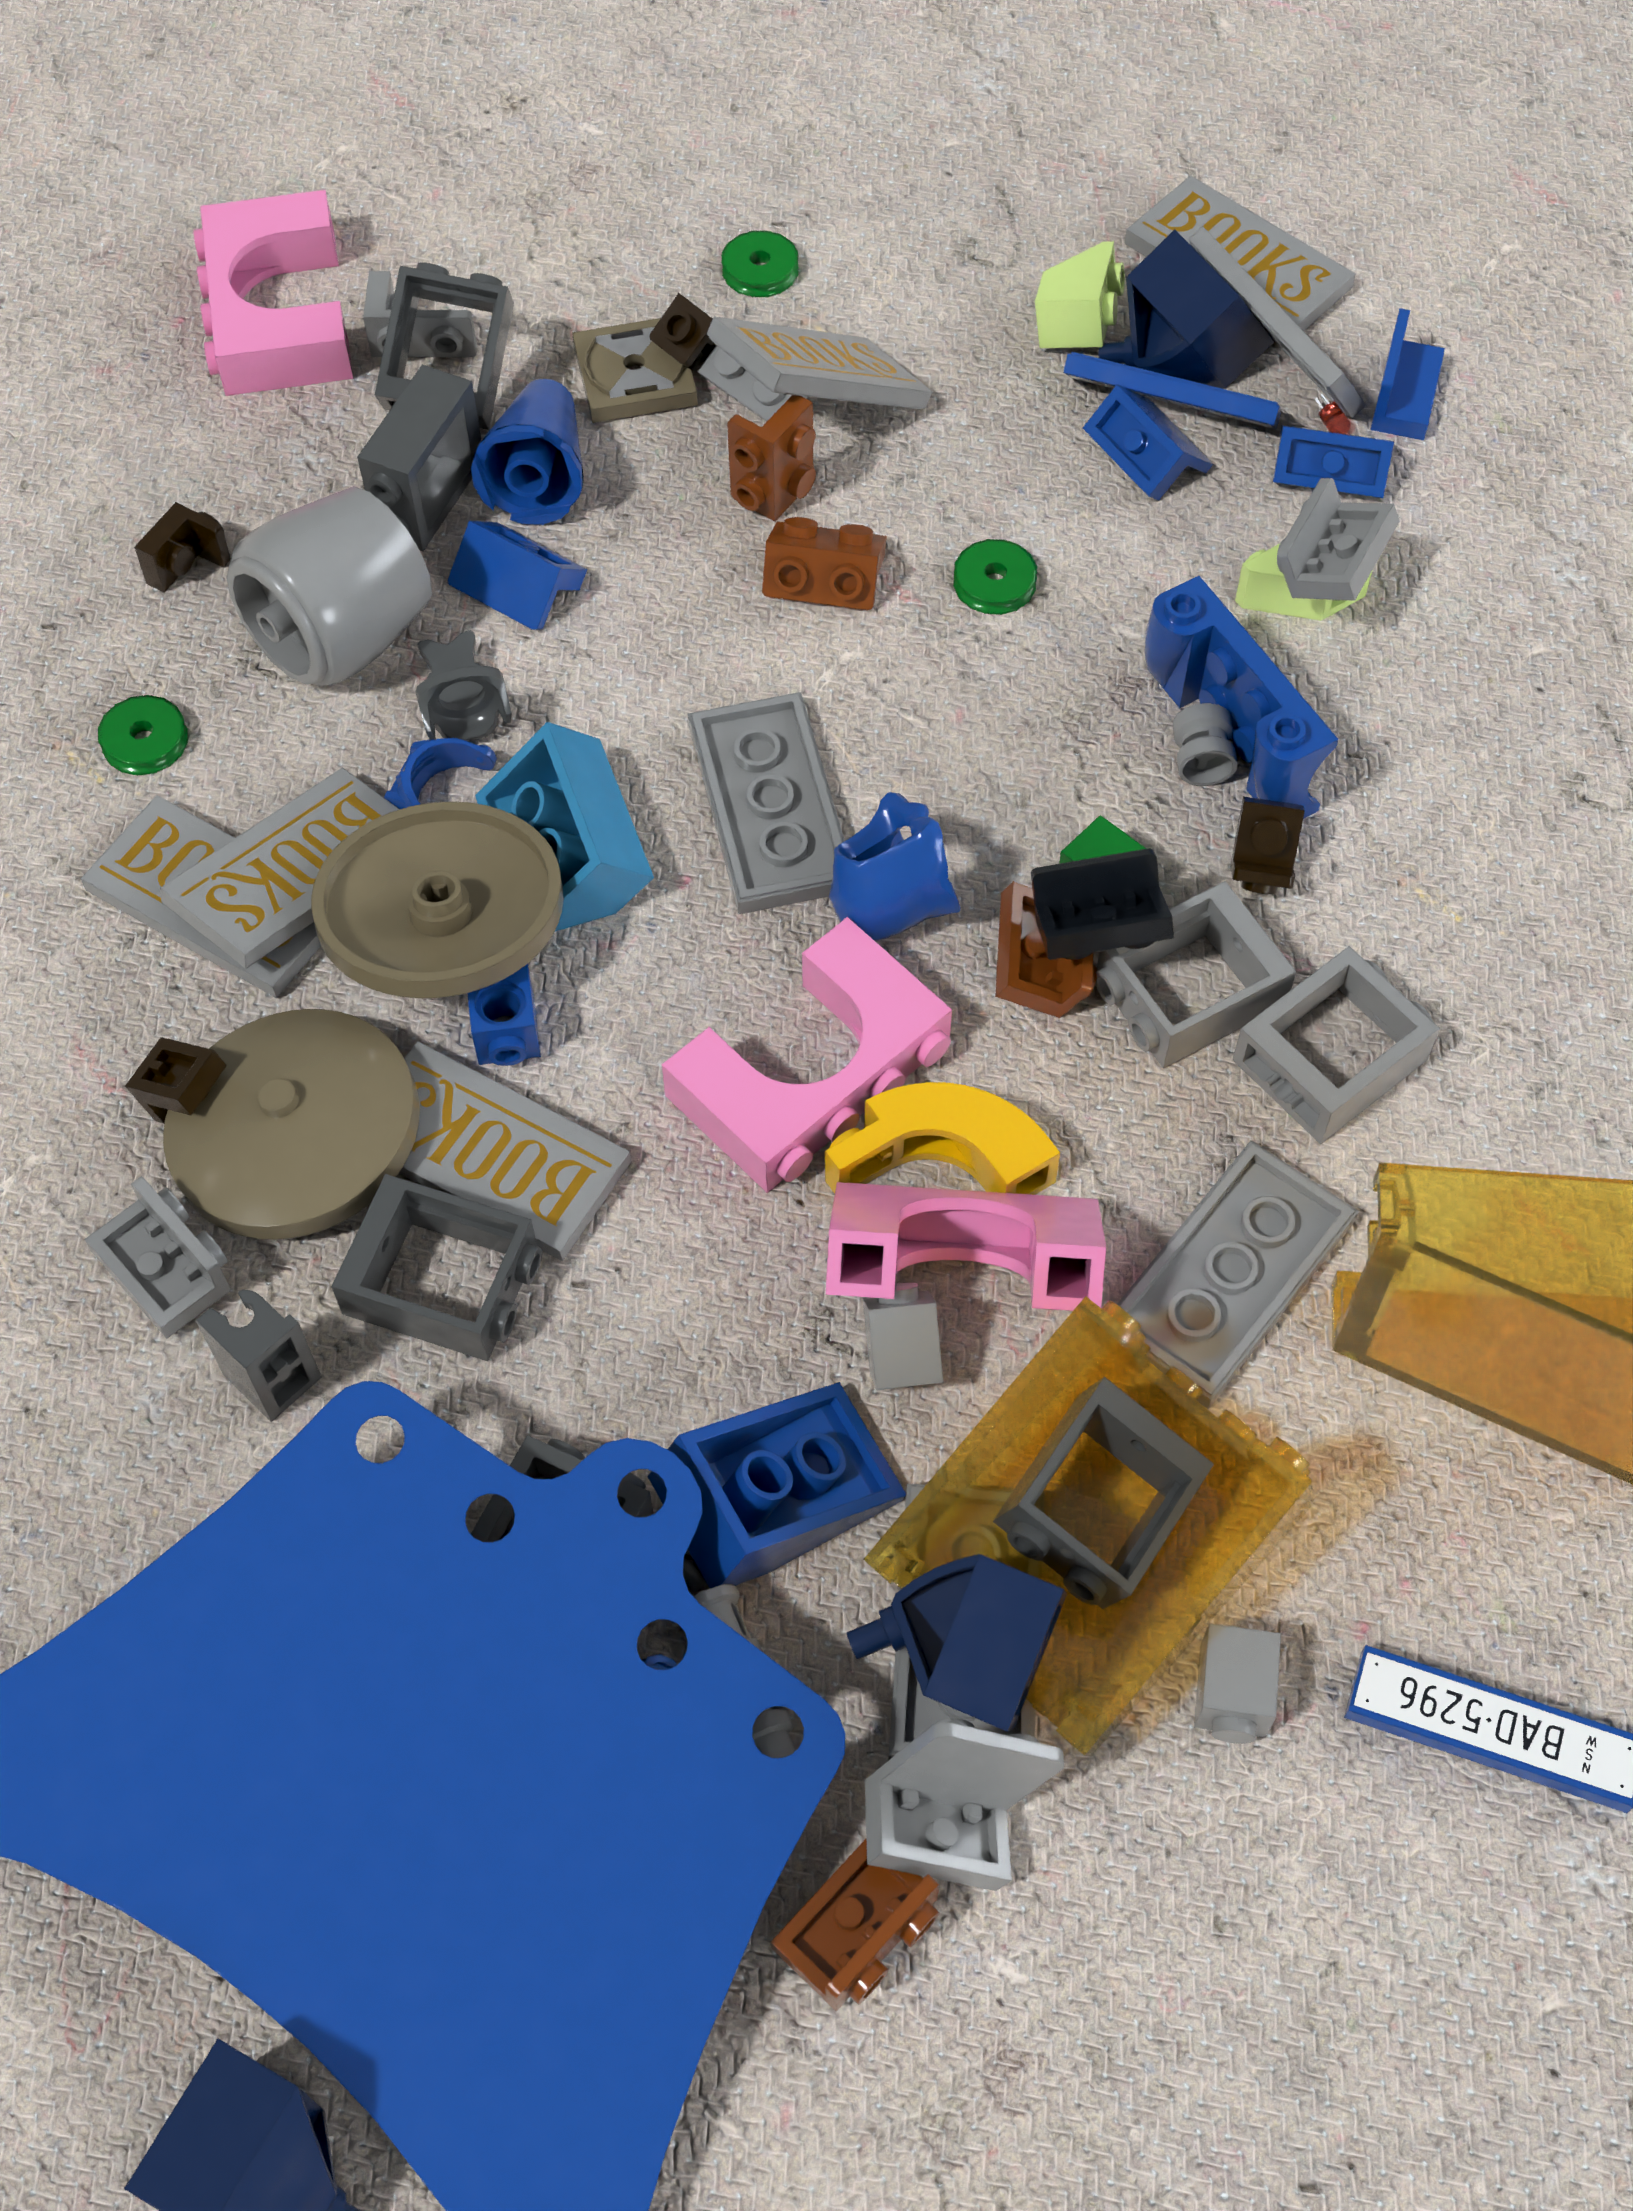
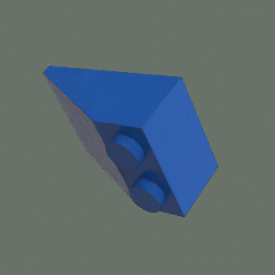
M840 1382L679 1434L667 1449L673 1452L691 1470L701 1490L703 1513L688 1551L710 1589L725 1584L737 1586L766 1575L898 1504L906 1497V1492ZM651 1471L647 1477L662 1504H664L667 1491L664 1480L657 1473Z

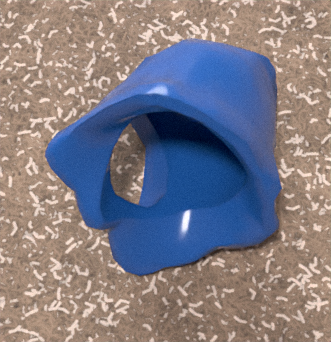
M889 792L881 799L878 810L870 823L834 849L833 880L829 893L834 911L840 922L848 917L874 941L897 935L926 919L960 912L961 907L952 883L948 879V864L944 850L942 830L936 820L928 817L929 809L926 804L909 803L900 793ZM903 826H908L912 836L904 840L900 829Z

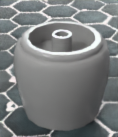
M354 486L281 514L251 531L234 548L226 577L230 598L240 620L254 642L270 661L286 675L306 685L325 686L340 683L359 673L377 659L428 606L432 596L430 574L421 551L407 528L390 508L372 493Z

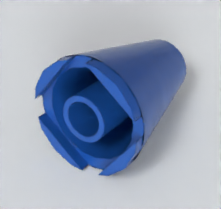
M537 379L528 383L482 439L474 453L471 466L474 488L484 504L493 511L496 505L510 513V520L514 522L544 525L562 519L570 511V507L576 502L582 491L584 476L574 400L564 385L551 379Z

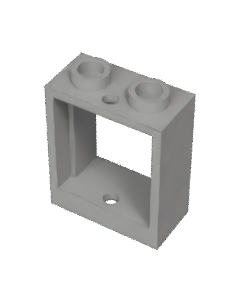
M1226 881L1169 909L1173 919V939L1156 941L1150 946L1140 949L1121 947L1099 951L1095 984L1100 995L1109 1005H1117L1128 1020L1129 1030L1136 1044L1145 1052L1151 1051L1163 1069L1242 1028L1292 988L1296 970ZM1206 936L1245 986V989L1172 1025L1134 972Z
M1348 946L1244 1025L1240 1030L1232 1060L1315 1140L1322 1144L1428 1060L1440 1028L1433 1022L1430 1014L1423 1006L1417 1002L1409 1001L1387 980L1386 975L1378 965L1372 961L1364 960L1356 951ZM1338 990L1396 1042L1395 1045L1340 1088H1337L1281 1035Z

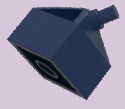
M1174 229L1126 277L1131 335L1126 336L1123 342L1104 343L1103 347H1099V358L1226 389L1274 341L1240 295Z
M977 1554L951 1561L914 1579L895 1594L891 1606L879 1610V1619L848 1631L846 1634L857 1660L889 1646H892L895 1652L907 1648L923 1696L1008 1732L1016 1726L1068 1593L1063 1588L984 1555Z
M217 2039L124 2188L158 2211H360L346 2202L345 2191L336 2185L325 2110L298 2086L220 2039Z

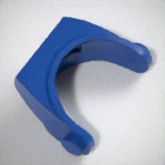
M440 738L413 742L406 762L400 773L396 775V780L391 790L386 792L384 798L399 809L420 805L421 803L418 799L421 789L437 773L465 766L490 771L494 768L497 757L494 751L486 745H476L458 738Z

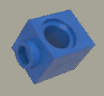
M528 964L495 984L467 993L471 1034L479 1065L493 1063L500 1066H510L518 1064L524 1059L541 1057L534 993ZM501 1016H514L512 1019L508 1021H494L496 1018Z

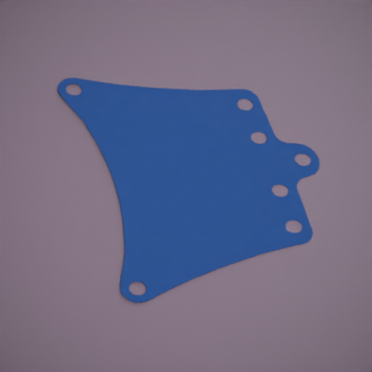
M362 1381L344 1388L333 1397L232 1498L126 1585L40 1649L0 1674V1857L26 1863L123 1911L200 1959L241 1991L306 2046L375 2119L445 2211H649L666 2150L706 2041L763 1907L809 1819L837 1773L845 1755L846 1733L839 1714L825 1699L703 1607L688 1591L683 1577L684 1555L694 1537L703 1513L702 1496L691 1470L673 1452L651 1441L625 1438L603 1444L567 1474L553 1479H533L516 1471L399 1389L383 1382ZM377 1416H388L395 1419L402 1426L405 1435L404 1445L399 1454L392 1460L384 1463H372L364 1459L359 1454L356 1446V1437L360 1427L367 1420ZM638 1469H648L657 1473L664 1480L667 1489L666 1500L662 1508L655 1514L647 1517H634L626 1513L620 1506L617 1498L618 1487L622 1479L628 1473ZM486 1494H498L506 1498L512 1504L515 1513L514 1525L510 1532L503 1539L495 1542H482L475 1539L469 1533L465 1523L466 1512L470 1504L478 1497ZM656 1620H670L677 1623L684 1630L688 1640L687 1651L683 1660L675 1667L667 1670H655L647 1666L640 1659L637 1651V1641L642 1629ZM774 1706L793 1710L800 1717L804 1727L803 1740L799 1748L792 1755L784 1758H771L763 1754L756 1747L752 1737L756 1718L764 1710Z

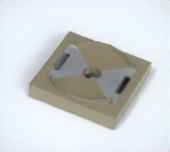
M661 318L572 332L574 350L592 423L698 405L697 389L691 367H685L649 338L650 333ZM631 366H641L637 370L628 369Z

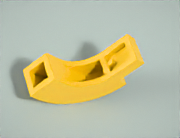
M946 1082L916 1083L896 1087L865 1100L864 1128L862 1130L852 1128L843 1132L831 1143L829 1149L825 1150V1181L835 1194L837 1182L867 1184L901 1164L915 1160H938L962 1168L971 1174L986 1192L1036 1195L1056 1183L1061 1152L1034 1120L1022 1110L995 1094L962 1084Z

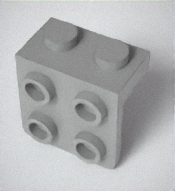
M944 1719L935 1722L929 1729L865 1779L867 1865L920 1876L929 1874L932 1878L993 1891L999 1890L1012 1881L1007 1810L1064 1769L1063 1750L1058 1747L1041 1744L1035 1737L1027 1734L1003 1735L977 1729L971 1722L963 1719Z

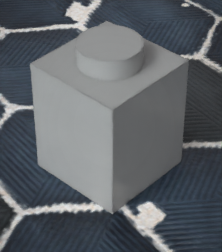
M895 1283L894 1299L863 1297L870 1376L875 1389L883 1390L944 1383L937 1307L929 1290L918 1291V1284Z
M1209 1623L1200 1644L1194 1728L1212 1730V1736L1215 1739L1229 1743H1251L1255 1741L1256 1736L1266 1738L1276 1719L1281 1633Z

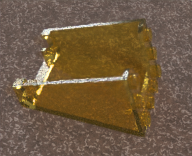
M1379 1162L1373 1178V1192H1377L1378 1221L1370 1220L1367 1226V1262L1362 1272L1336 1271L1331 1284L1332 1351L1633 1485V1180Z
M1087 1296L1077 1305L863 1560L889 1583H895L901 1589L914 1579L936 1567L977 1554L984 1555L1063 1588L1068 1594L1026 1699L1033 1704L1032 1707L1037 1712L1047 1717L1058 1727L1056 1731L1084 1756H1092L1314 1504L1313 1481L1309 1477L1311 1474L1308 1469L1310 1463L1301 1454L1277 1436L1268 1446L1256 1438L1257 1434L1226 1409L1219 1417H1216L1197 1401L1204 1391L1188 1376L1174 1366H1171L1164 1374L1150 1362L1147 1353L1151 1348L1144 1342L1146 1340L1144 1334L1139 1331L1141 1325L1132 1316L1111 1300H1108L1100 1308ZM1103 1377H1106L1214 1464L1133 1593L1105 1609L1100 1608L1098 1605L1082 1602L1073 1596L1064 1586L1063 1577L1043 1561L1032 1560L1019 1553L1009 1543L1007 1533L992 1522L1076 1397ZM1082 1432L1034 1506L1108 1565H1111L1158 1491L1085 1432Z

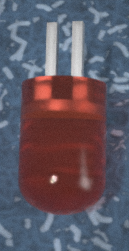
M1322 393L1321 397L1327 404L1323 407L1316 397L1315 400L1321 408L1318 416L1328 431L1347 434L1351 423L1335 402L1329 403Z

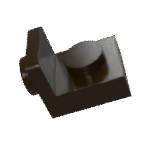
M680 293L677 294L649 336L651 341L685 367H690L701 351L708 356L716 346L707 335L713 318Z
M175 502L135 546L146 584L165 593L179 576L185 575L190 570L197 556L220 567H224L231 560L221 524L206 512L200 511L197 513Z
M1243 796L1230 864L1232 879L1242 881L1241 887L1243 889L1260 894H1276L1278 887L1293 888L1295 880L1293 869L1305 812L1303 805Z
M161 1037L125 1087L156 1122L164 1124L168 1110L192 1115L198 1105L206 1098L211 1087L227 1065L212 1049Z

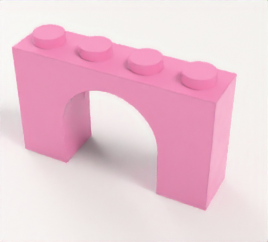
M326 190L200 206L202 229H194L193 232L198 259L200 262L206 261V265L197 266V274L203 299L209 298L210 302L203 303L200 306L206 336H213V341L204 342V349L210 375L220 374L225 395L230 396L354 379L349 340L340 301L275 309L259 307L243 300L254 286L270 277L285 273L339 266Z
M848 917L802 952L803 987L852 1031L859 1044L857 1053L841 1071L822 1081L808 1084H789L773 1080L754 1069L710 1027L662 1064L665 1096L766 1193L783 1180L791 1182L798 1178L808 1168L816 1152L828 1142H833L843 1132L855 1128L860 1116L865 1112V1100L881 1092L903 1086L906 1077L922 1064L925 1067H929L936 1063L944 1055L951 1043L952 1009Z
M837 1182L829 1227L826 1295L894 1299L896 1275L901 1269L928 1261L960 1260L996 1265L1020 1274L1030 1284L1032 1308L1101 1313L1106 1243L1098 1199Z

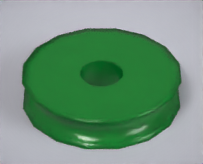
M771 231L743 233L729 241L722 251V276L727 285L737 293L750 297L777 295L791 287L798 277V251L793 242L778 233ZM763 262V263H766V264H764V265H756L755 263Z
M987 539L975 542L961 551L955 561L953 587L958 598L971 609L984 614L997 615L1014 612L1026 605L1036 591L1037 565L1032 555L1016 543L1001 539ZM990 574H999L1002 575L1003 578L994 580L987 576Z
M152 695L134 696L115 704L104 714L98 726V743L108 763L120 772L137 776L154 774L170 767L182 756L188 743V728L178 707L167 699ZM140 732H151V734L146 738H135V736Z

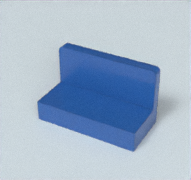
M1400 308L1370 430L1424 441L1445 348L1405 341L1404 336L1410 310Z
M1117 384L1083 426V429L1147 496L1156 500L1162 498L1187 466L1207 473L1213 466V463L1150 399Z
M1281 425L1280 443L1273 482L1315 488L1321 478H1333L1338 492L1384 498L1394 441Z
M469 521L449 574L448 584L532 630H541L545 625L557 591L580 590L588 569L498 522Z

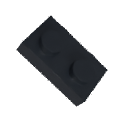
M1151 848L1037 867L1031 871L1036 924L1049 960L1057 958L1081 959L1089 956L1092 952L1121 947L1140 949L1148 947L1156 941L1174 938L1172 915L1159 887L1157 857Z

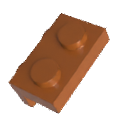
M792 395L762 427L738 414H735L727 422L731 496L745 509L756 511L773 521H776L797 498L802 499L809 493L816 477V470L813 468V444L816 437V432L813 429V402L797 395Z
M791 517L785 519L784 522H776L766 541L762 593L764 596L871 610L875 603L877 575L885 558L887 536L873 534V529L857 524L843 525L840 527V530L818 527V523L815 520L804 517Z
M1013 881L1001 892L995 997L1061 1018L1077 1003L1086 999L1091 994L1097 979V968L1093 964L1094 952L1081 959L1057 958L1049 960L1036 924L1033 890L1031 887Z
M865 1839L770 1942L771 1949L836 2012L849 1997L859 2005L877 1988L887 1975L889 1969L882 1961L901 1940L907 1946L912 1947L938 1918L940 1912L932 1905L938 1899L940 1884L929 1874L922 1878L920 1875L867 1865V1842Z

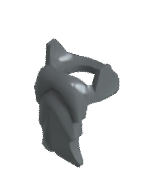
M471 630L462 632L448 645L429 639L419 641L418 643L419 653L431 670L427 679L420 683L416 689L425 731L430 740L436 739L435 729L442 738H458L466 741L485 738L495 730L499 714L505 724L511 723L512 713L503 674L498 668L481 666L478 663H474L476 639L474 632Z

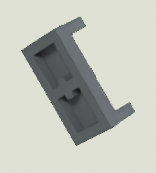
M240 1290L239 1296L244 1306L254 1311L253 1320L248 1325L234 1327L229 1324L226 1316L212 1308H209L196 1319V1322L223 1375L272 1422L319 1381L322 1376L299 1322L290 1314L283 1318L258 1293L251 1290Z

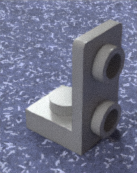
M369 271L363 319L371 357H382L394 298L390 271ZM417 310L408 357L476 356L477 343L471 311Z

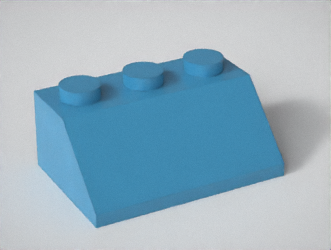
M546 722L475 795L478 804L501 809L526 821L552 847L559 864L563 886V909L555 932L616 914L654 878L599 738Z

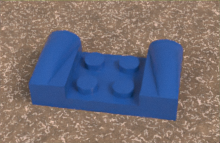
M1200 576L1159 594L1154 599L1145 634V660L1148 671L1179 708L1199 699L1200 704H1217L1229 711L1232 719L1233 735L1231 739L1233 740L1234 747L1238 755L1245 762L1252 763L1246 790L1252 798L1303 805L1305 809L1303 819L1318 812L1320 803L1310 795L1308 787L1318 767L1337 747L1339 739Z

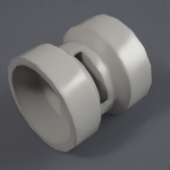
M1211 703L1195 704L1180 711L1173 720L1174 741L1180 748L1177 753L1178 774L1181 779L1191 785L1210 786L1224 782L1232 777L1237 770L1236 749L1229 741L1233 735L1232 719L1229 711L1220 705Z

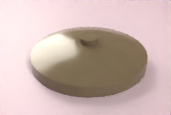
M434 802L406 807L380 816L361 826L342 840L326 858L316 876L311 895V909L317 935L324 952L331 962L346 976L372 990L389 995L408 998H441L466 994L488 987L514 974L535 958L546 946L559 923L563 909V886L559 864L552 847L526 821L511 813L487 805L468 802Z
M301 1009L276 1013L257 1019L234 1030L211 1046L209 1049L214 1050L227 1065L192 1115L168 1110L164 1123L163 1148L167 1166L176 1185L194 1210L204 1219L230 1233L256 1239L277 1240L306 1236L326 1230L342 1223L370 1205L384 1175L388 1174L396 1177L408 1159L418 1131L420 1105L416 1083L397 1046L386 1034L367 1021L350 1014L325 1009Z

